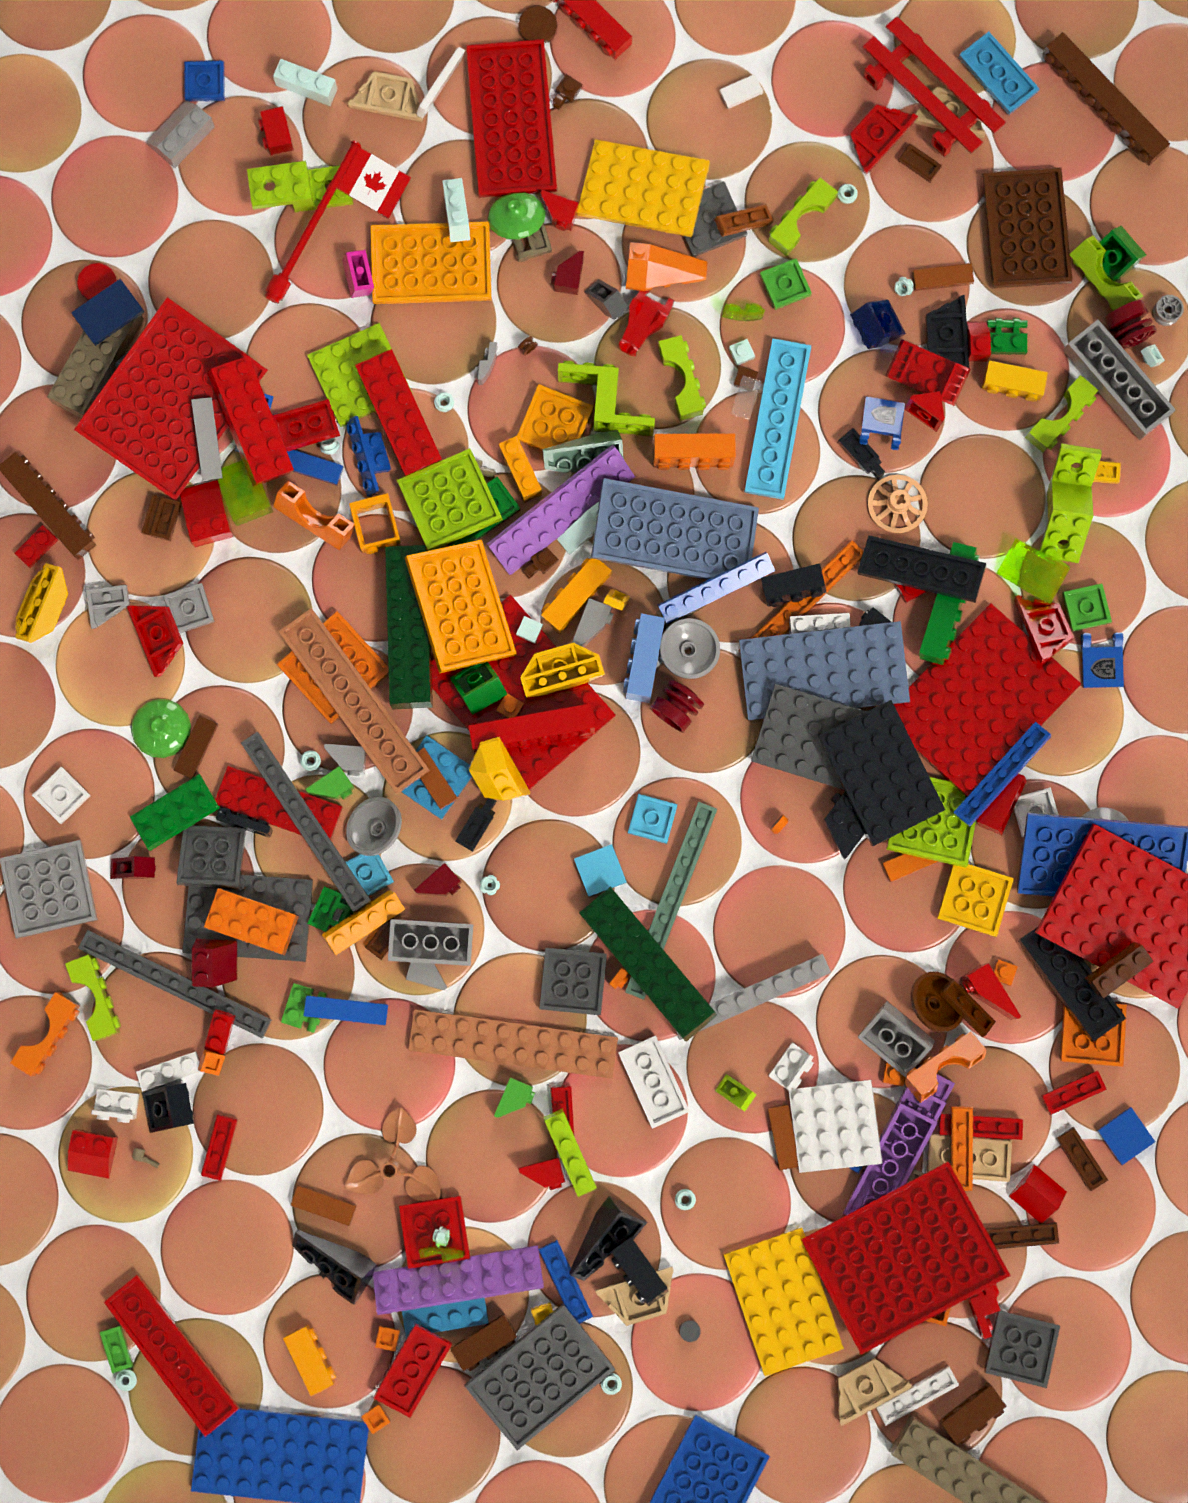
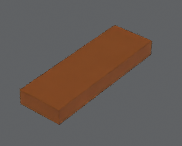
M766 204L716 216L714 219L721 237L771 225L774 222Z
M972 263L917 269L912 272L915 291L974 284Z
M423 748L417 753L430 771L420 779L442 810L457 800L458 797L427 750Z
M783 1105L768 1108L779 1170L799 1167L789 1106Z
M297 1185L291 1202L293 1207L350 1226L357 1207L356 1205Z

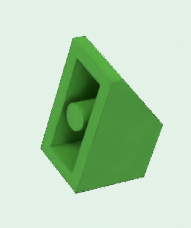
M339 766L306 788V791L310 795L337 800L342 798L344 800L353 794L352 790L355 788Z
M510 1077L494 1117L499 1118L525 1107L527 1103L531 1104L535 1092L532 1091L533 1087Z

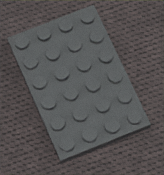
M775 683L751 761L843 789L818 735L867 711Z
M241 875L239 889L219 888L299 916L285 955L204 928L218 888L189 886L182 953L192 954V947L196 939L238 941V957L306 962L309 924L307 923L311 913L313 880Z
M562 1304L464 1385L518 1451L611 1374L615 1367L566 1306Z

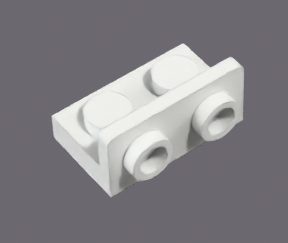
M792 1042L768 1076L788 1091L792 1088L795 1090L802 1081L799 1077L804 1071L807 1073L813 1066L814 1062L811 1060L814 1057Z
M97 1089L95 1107L91 1114L97 1115L96 1119L109 1120V1117H116L117 1122L130 1123V1119H136L140 1094Z

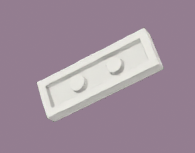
M850 613L790 616V634L850 627Z
M197 1052L137 1071L142 1092L199 1073L198 1066L200 1061Z

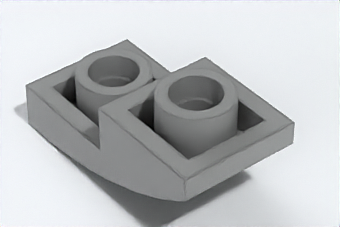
M497 342L489 343V348H485L484 360H480L479 367L475 366L474 377L478 379V385H483L493 370L498 352Z

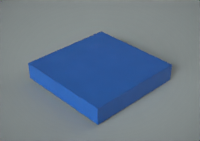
M224 61L184 62L185 101H225Z
M1129 1107L1097 1130L1120 1165H1124L1155 1143V1140L1132 1107Z

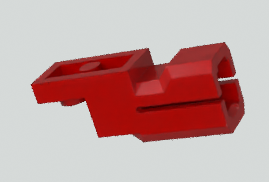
M996 1284L967 1299L980 1336L983 1339L992 1337L991 1330H993L990 1319L985 1318V1316L1001 1311L997 1302L999 1291Z

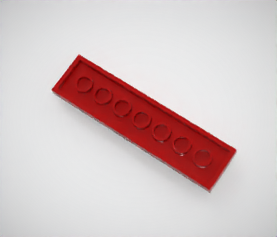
M139 1275L133 1277L104 1301V1304L205 1437L240 1409Z

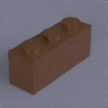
M1133 942L1085 979L1096 995L1105 998L1154 961L1143 945Z
M504 1313L452 1346L450 1350L463 1372L467 1369L470 1372L480 1366L479 1361L482 1359L490 1360L498 1354L497 1350L504 1346L507 1349L516 1342L515 1338L518 1335Z
M987 1383L938 1421L956 1445L959 1443L964 1444L971 1438L970 1434L976 1430L981 1431L988 1425L987 1421L993 1417L996 1419L1004 1413L1003 1409L1007 1406L993 1386Z

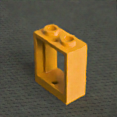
M388 493L349 503L362 553L374 554L378 552V549L401 544ZM387 507L394 537L365 544L358 514Z

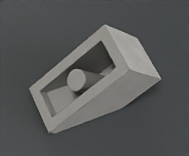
M324 744L325 750L344 772H348L347 775L360 776V773H365L367 753L363 747Z
M410 963L406 980L447 991L448 987L435 964Z

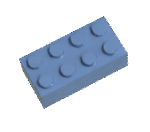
M641 613L640 619H636L634 634L637 635V639L632 638L630 654L634 655L633 659L629 658L626 672L630 674V677L625 678L623 693H626V699L650 703L665 622L664 617Z

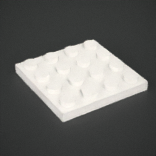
M871 1080L797 1088L789 1091L799 1173L883 1163Z

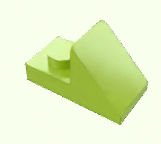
M727 1074L715 1090V1092L743 1111H746L757 1095Z

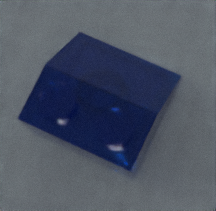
M889 299L867 302L850 314L853 324L858 329L862 342L867 349L879 348L906 334Z

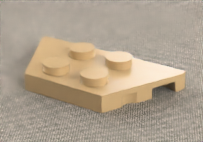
M374 71L368 78L367 83L361 86L353 100L348 102L349 108L423 122V119L417 116L419 102L413 80L410 78Z
M936 87L932 92L958 118H961L969 111L949 89ZM921 105L915 113L918 119L914 123L946 130ZM979 120L970 130L978 138L984 139L985 130H983Z
M673 1267L656 1271L669 1292L649 1307L645 1302L643 1304L640 1303L635 1295L638 1291L633 1285L629 1287L626 1281L597 1289L596 1294L626 1326L666 1314Z
M876 1358L838 1377L840 1425L843 1426L912 1388V1385Z

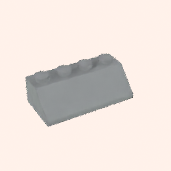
M391 919L388 961L471 966L473 924Z

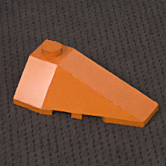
M630 242L626 289L649 291L653 287L658 286L665 288L675 283L688 284L705 281L708 262L651 244Z

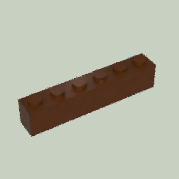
M14 452L0 464V472L77 560L81 559L96 546L93 541L95 536L88 528L86 530L81 528V520L75 514L71 516L68 513V505L62 499L58 501L55 498V490L49 484L45 486L42 483L44 479L36 469L32 471L28 467L31 464L24 455L20 457Z

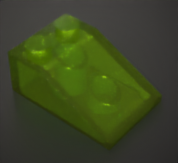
M243 461L222 468L223 478H219L218 481L236 526L274 512L264 485L252 486Z
M1015 538L997 574L1051 604L1070 570V565Z

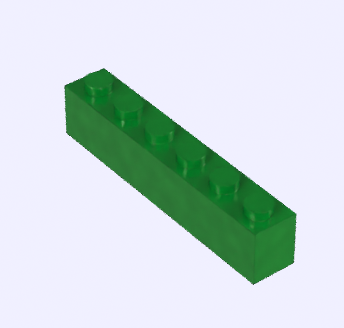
M953 542L950 555L979 561L980 555H977L976 547ZM937 594L919 651L920 659L941 665L944 664L945 659H949L951 653L950 641L955 640L957 629L954 628L956 622L961 621L963 611L960 609L962 603L966 604L965 600Z

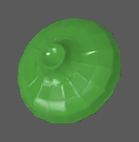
M524 192L511 193L501 196L494 202L489 210L488 222L491 230L498 236L506 239H522L531 236L540 229L544 223L546 212L543 204L535 196Z
M156 699L144 704L136 712L131 727L132 737L137 747L143 753L156 758H166L178 753L184 748L191 731V723L186 711L181 705L166 699Z

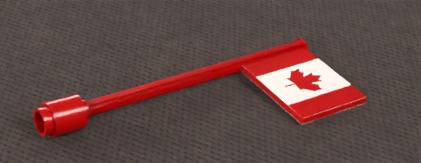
M351 141L352 145L282 273L273 275L265 289L266 294L264 297L275 304H279L284 299L291 286L289 275L336 189L389 219L411 177L362 149L358 141Z

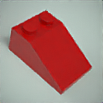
M219 480L189 487L182 491L180 496L191 543L195 548L234 537Z
M989 963L982 964L961 977L963 980L961 985L967 993L970 992L972 996L1010 1020L1022 1017Z

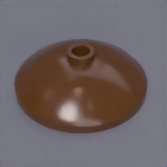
M933 971L927 972L916 979L911 990V1003L916 1016L927 1028L936 1032H948L958 1027L963 1018L940 995V992L951 978L943 973Z

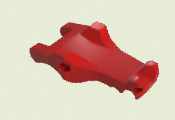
M639 291L629 304L628 326L618 343L619 350L629 356H636L646 339L663 328L675 300L669 298L666 304L663 305L648 297L649 291Z

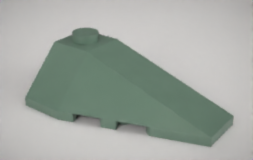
M618 430L592 434L543 449L544 469L577 473L611 445H614L623 457L622 438Z

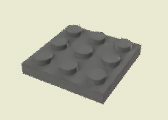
M725 181L704 189L693 236H683L692 257L744 238L748 234L747 231L721 237L714 221L716 216L737 211Z
M193 825L185 829L182 836L177 885L239 889L246 830L244 828Z
M545 948L539 1010L601 1016L607 954Z
M998 1311L984 1372L1047 1388L1060 1325L1005 1311Z

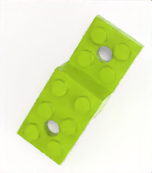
M300 161L247 169L253 210L293 204L295 212L316 210L327 190V184L331 183L340 165L308 169L307 162ZM269 182L275 184V188L271 191L264 189V186ZM336 189L326 208L354 204L353 198Z

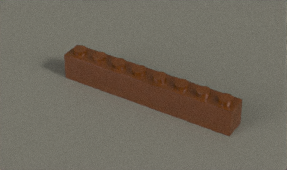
M1064 32L1045 47L1042 55L1046 63L1052 65L1057 70L1058 75L1069 82L1072 90L1079 93L1088 106L1093 107L1099 118L1110 125L1111 130L1124 140L1128 148L1133 149L1137 153L1138 158L1149 166L1167 150L1170 142Z

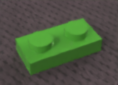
M119 1325L100 1332L111 1372L115 1373L134 1366L122 1326Z

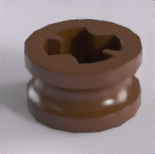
M529 336L519 344L518 348L523 350L524 355H528L537 347L538 343L533 342V337Z

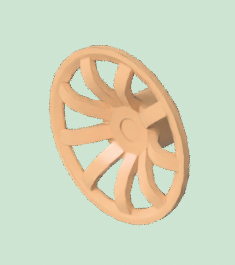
M890 475L882 478L873 486L868 497V510L872 520L887 532H909L922 522L927 512L928 503L925 491L917 481L905 475ZM897 479L908 482L904 490L898 489ZM891 480L893 492H888L881 485ZM912 485L918 489L920 495L909 496L908 491ZM877 490L887 497L886 500H873ZM922 499V511L914 508L911 502ZM887 505L888 508L876 516L873 506ZM907 510L919 516L913 524H911L907 516ZM892 512L893 516L889 527L880 520ZM899 514L902 515L907 527L895 528Z

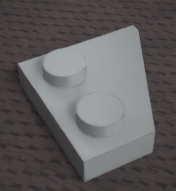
M128 585L86 590L91 629H96L130 605Z

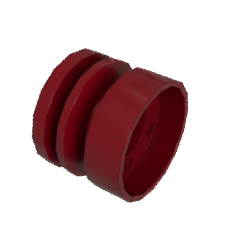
M1142 299L1125 304L1104 318L1110 331L1120 330L1113 337L1116 341H1119L1118 343L1123 349L1139 345L1157 332L1156 327L1151 325L1153 323L1151 318L1142 320L1148 313Z
M670 680L667 684L670 689H663V693L668 699L657 697L650 709L669 726L684 733L692 722L686 714L689 713L697 716L698 711L695 708L701 710L704 703L691 689L674 680Z

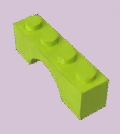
M822 178L809 184L806 189L807 193L797 198L794 202L795 207L791 211L787 210L781 218L783 221L779 225L775 224L769 232V243L786 257L800 241L801 235L797 228L798 219L807 212L817 211L824 213L837 198L838 191Z
M1093 235L1085 239L1069 254L1072 257L1073 263L1082 269L1086 279L1096 286L1099 295L1110 303V308L1113 311L1125 304L1140 300L1143 295L1131 281L1118 283L1106 275L1103 269V256L1106 250Z
M682 335L659 341L658 350L663 366L675 368L684 378L685 387L675 397L674 402L679 420L683 421L703 415L706 403L704 397H700L698 392L700 383L698 378H694L692 372L695 371L693 360L689 359L687 352H689L687 341H683Z
M1080 375L1064 393L1067 401L1066 415L1058 420L1041 418L1025 438L1042 453L1047 448L1051 451L1059 442L1056 438L1060 434L1064 436L1071 428L1070 422L1072 420L1077 422L1084 414L1082 409L1086 405L1090 407L1097 399L1095 394L1099 390Z
M86 955L65 963L71 982L87 986L95 996L96 1006L94 1013L86 1021L92 1040L99 1041L120 1033L119 1027H121L118 1016L113 1014L112 1008H114L112 998L110 996L107 997L105 991L107 984L104 977L99 975L98 969H100V964L97 958H93L92 955Z
M563 1109L544 1116V1121L577 1196L579 1197L597 1189Z

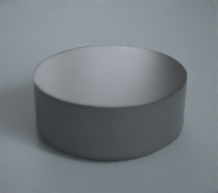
M687 1320L681 1324L679 1332L683 1340L694 1342L699 1338L701 1330L698 1323L693 1320Z

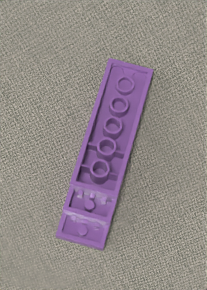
M917 1064L915 1068L918 1069L922 1065ZM936 1074L938 1081L937 1092L922 1103L905 1086L879 1138L883 1163L865 1166L843 1214L848 1215L906 1184L938 1123L937 1120L955 1085L954 1082Z

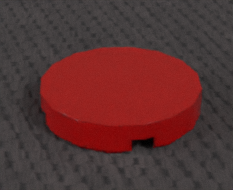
M89 264L79 273L77 280L78 289L83 297L89 301L115 283L117 277L106 264Z

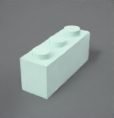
M280 59L273 75L276 86L331 106L337 92L335 79Z
M462 178L442 180L450 241L470 240L469 220Z

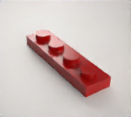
M940 1114L939 1135H951V1114ZM973 1116V1137L1022 1140L1023 1119Z

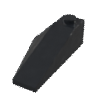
M608 1196L593 1218L569 1271L570 1276L585 1281L604 1265V1260L612 1254V1250L630 1237L634 1240L647 1224V1221L624 1202Z
M300 1230L295 1232L292 1246L309 1264L314 1263L320 1270L319 1275L323 1279L327 1277L334 1284L333 1290L354 1305L372 1279L376 1263L355 1250Z

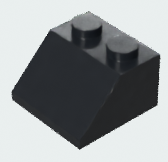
M186 1083L142 1092L150 1133L194 1124Z

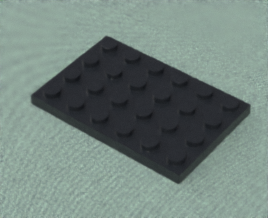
M892 700L818 735L871 846H875L945 810Z

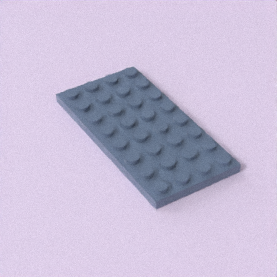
M603 478L591 558L709 580L752 559L759 508Z
M901 621L739 640L748 720L764 719L775 683L854 708L879 706L889 700H892L893 704L910 702Z

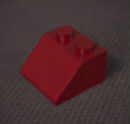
M195 940L192 947V986L216 987L238 979V941Z

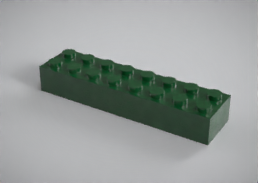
M426 545L385 547L389 700L392 710L433 708L431 644L405 561L407 555L428 551Z
M611 887L579 912L685 1042L718 1016Z

